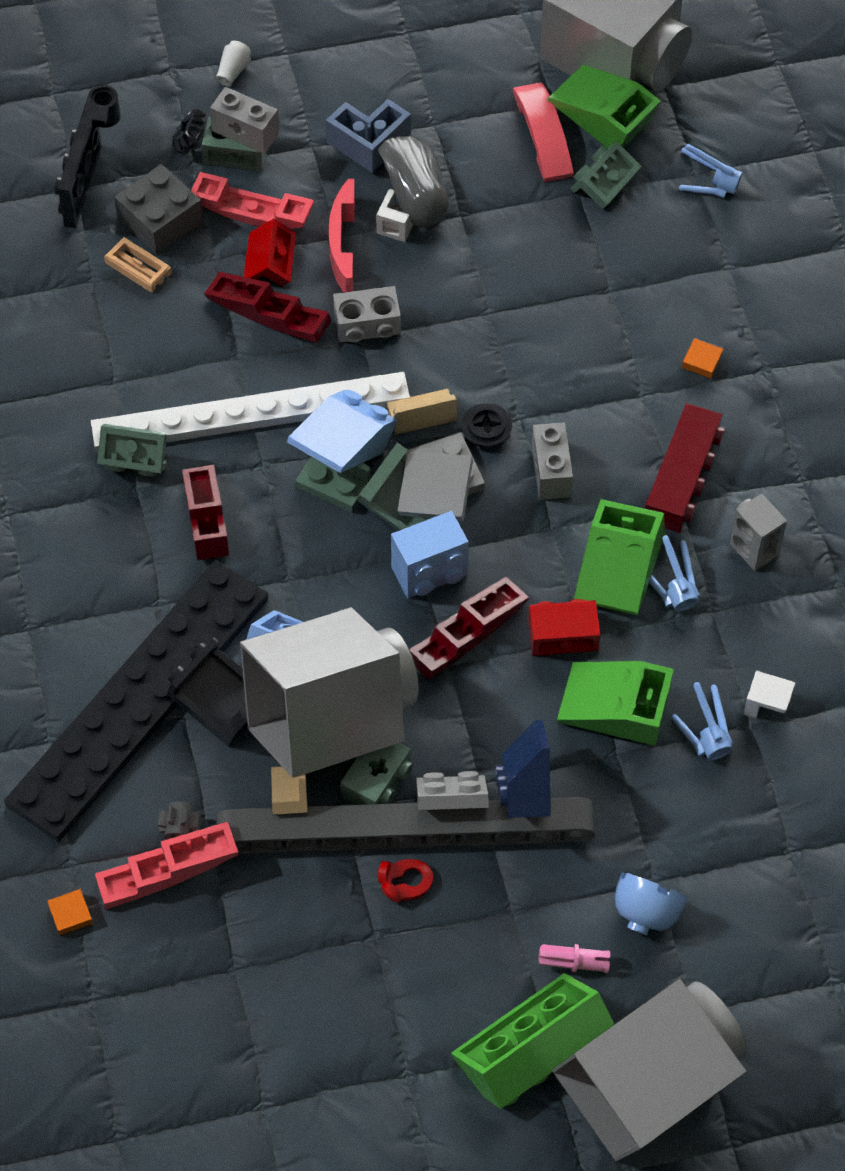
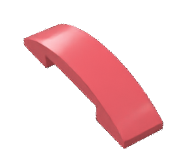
M540 82L513 88V94L520 114H524L537 151L536 160L544 182L573 177L574 172L565 135L555 106L547 100L550 95L545 86Z
M203 172L199 173L191 189L201 199V206L227 218L255 226H261L274 218L290 229L304 227L314 205V200L288 193H285L282 199L230 187L227 178Z
M348 179L338 192L329 218L330 261L336 281L344 293L353 291V253H341L342 222H354L355 218L354 179Z

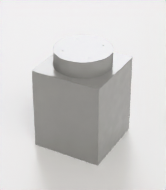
M543 0L540 59L570 76L582 65H586L638 82L643 87L646 86L655 92H659L672 81L682 66L691 45L692 29L680 22L682 0Z
M351 607L240 642L248 730L292 778L404 741L403 709L416 703L419 685L412 655L403 638L394 629L385 628L376 631Z
M679 978L552 1069V1072L616 1162L643 1148L745 1073L746 1070L739 1059L747 1054L748 1048L739 1024L722 1000L704 984L693 982L686 987Z

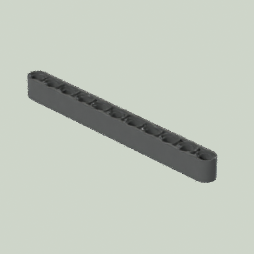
M582 797L551 798V816L508 818L506 806H500V800H488L489 808L418 810V803L310 806L307 807V813L273 815L272 808L229 809L220 811L216 815V825L225 822L229 823L238 854L584 842L595 836L593 803L590 799Z

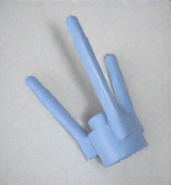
M690 144L682 148L683 154L716 171L712 184L717 185V188L680 185V191L711 194L724 198L726 193L735 194L743 172L721 163Z
M664 535L662 540L676 579L668 584L669 590L667 592L653 575H651L649 583L662 597L666 608L673 606L675 611L681 612L694 607L699 602L698 597L700 594L695 585L686 541L682 540L680 542L686 573L685 578L669 537Z
M695 682L694 689L709 726L700 732V741L676 714H673L671 719L694 745L698 756L706 754L709 760H716L732 751L733 741L728 733L717 686L712 685L711 692L719 725L715 723L700 684Z

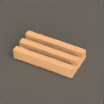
M125 237L104 256L107 265L151 293L156 290L157 284L161 285L164 282L165 276L169 277L172 274L169 265ZM124 249L135 257L132 258L121 250ZM140 260H142L143 262H145V263L148 264L149 266L153 267V268L156 269L158 272L156 273V272L152 271L151 269H149L148 267H146L145 265H143V263H142Z

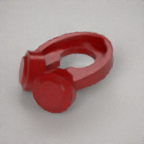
M404 859L394 864L382 861L377 872L378 881L382 885V892L392 902L399 903L400 900H415L429 892L433 883V872L425 862L416 859ZM408 870H418L423 876L422 882L417 886H408L405 883L396 886L392 884L394 879L402 878L403 874Z

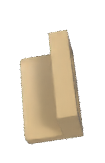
M448 389L387 402L388 414L397 419L394 427L395 435L457 421L456 396L454 394L450 395Z
M282 766L271 767L273 815L307 813L306 774L292 778Z

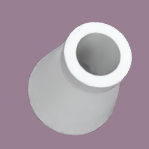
M231 41L229 45L224 47L219 70L215 77L217 82L227 87L232 85L233 81L251 61V50L247 45L239 41Z

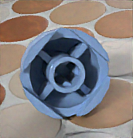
M623 872L619 878L614 896L615 907L619 915L629 921L627 928L644 935L648 934L649 929L662 931L675 924L682 914L688 899L674 890L668 892L667 889L660 887L657 883Z

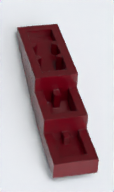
M219 272L204 293L206 298L236 314L285 334L316 343L332 321L329 312L303 306L299 297L274 292L271 284L268 282L225 272Z
M507 577L463 602L458 613L435 626L432 636L409 649L415 667L426 678L431 679L499 628L528 601L529 597Z

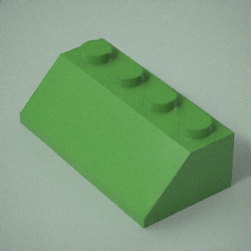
M564 973L451 1052V1055L482 1096L502 1109L504 1106L515 1103L520 1095L532 1086L544 1082L549 1074L552 1073V1069L615 1024L599 992Z

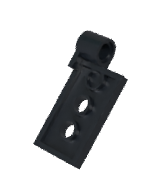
M98 85L90 90L78 127L73 129L71 133V149L69 153H65L63 158L62 177L58 176L56 179L55 195H59L58 213L63 216L64 227L77 228L102 148L99 127H112L121 118L118 93L115 88L109 85Z

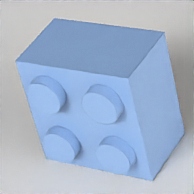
M452 511L391 534V568L407 599L416 595H426L436 587L457 583L464 576H467L469 542Z

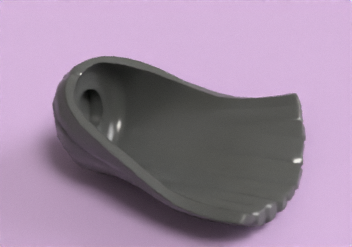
M397 136L385 140L377 150L385 163L394 192L403 212L409 214V221L418 227L430 228L438 225L447 214L449 197L442 185L440 164L430 146L412 136Z

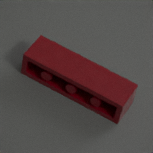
M686 403L645 505V509L664 513L665 529L681 533L684 522L690 523L696 508V505L692 504L694 496H701L706 479L702 478L705 470L711 471L716 453L712 452L714 445L720 446L724 437L725 428L721 427L723 415L721 413Z

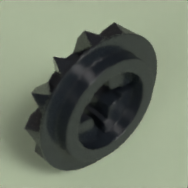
M195 108L181 120L172 141V147L179 153L191 149L202 136L207 123L206 112Z
M481 403L466 411L462 418L461 430L464 433L465 440L473 442L475 448L481 445L486 446L489 450L493 445L498 444L502 446L504 440L510 438L512 419L509 413L501 406L492 403ZM485 418H487V422L491 427L489 434H486L484 428H482Z

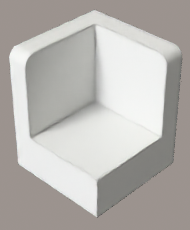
M389 189L376 214L377 234L405 242L414 224L409 221V214L404 213L400 205H396V194L393 189Z
M756 671L743 714L757 718L760 706L785 713L791 701L795 682Z

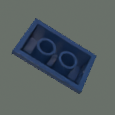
M535 720L502 754V765L496 766V786H498L500 806H506L508 818L551 816L550 747L542 720Z

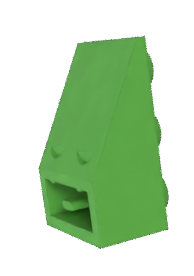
M582 65L547 99L606 148L615 141L624 148L651 122L661 102L638 82L586 65Z
M601 499L591 525L574 599L596 600V606L638 615L663 543L662 537L665 535L664 513Z
M643 661L573 662L557 722L656 746L671 689L674 669Z

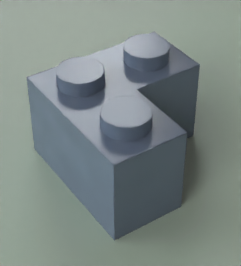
M387 99L368 117L345 102L326 119L327 144L371 173H374L384 163L377 148L385 140H389V138L411 136V113Z

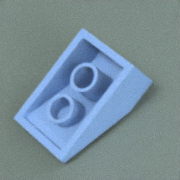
M343 390L329 396L288 437L287 443L342 473L383 454L397 419L388 415V411L385 408L365 402L358 393L351 390Z

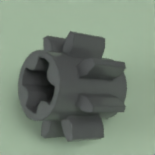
M172 802L168 805V811H159L157 825L159 826V833H165L164 839L167 840L198 831L201 824L199 819L200 813H194V807L189 803Z

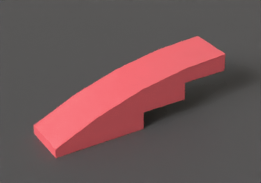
M228 822L161 841V848L128 857V864L95 873L105 910L148 896L208 871L237 856L238 850Z

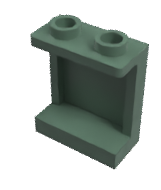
M396 443L356 500L400 531L431 518L399 516L397 512L407 458L406 452L408 450L399 443Z

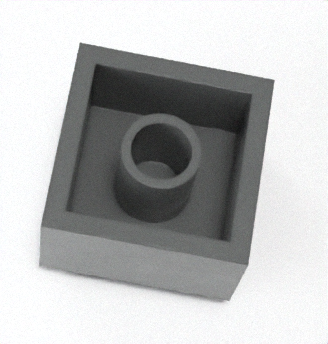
M162 164L114 196L117 219L156 255L203 223L201 199Z

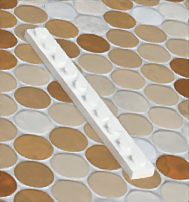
M399 372L91 420L95 451L98 453L100 430L103 424L167 433L166 442L305 421L329 396L343 390L354 391L361 395L362 400L383 408H387V402L410 398L405 373Z

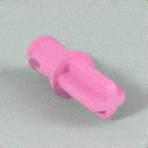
M545 944L540 946L538 955L540 965L571 968L572 972L575 973L577 969L609 972V950L579 948L578 944H574V948Z

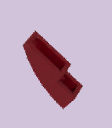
M214 465L182 469L197 560L229 556L227 533Z

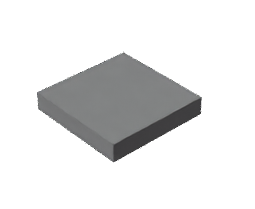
M408 451L397 510L399 516L434 518L452 511L457 521H464L473 466L472 456Z

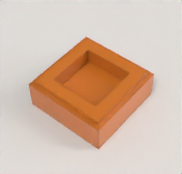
M694 338L683 360L682 368L711 379L723 355V348Z
M81 889L47 901L59 936L93 924Z

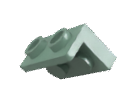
M617 141L608 148L602 145L591 157L594 163L590 167L585 164L574 175L577 181L570 190L575 193L582 188L603 209L642 166Z
M103 424L100 430L97 464L107 465L106 469L122 472L129 468L138 470V474L143 476H157V473H161L167 467V461L164 460L167 433Z
M311 456L295 480L296 488L353 513L359 503L356 499L371 479L370 467L363 462L339 473Z

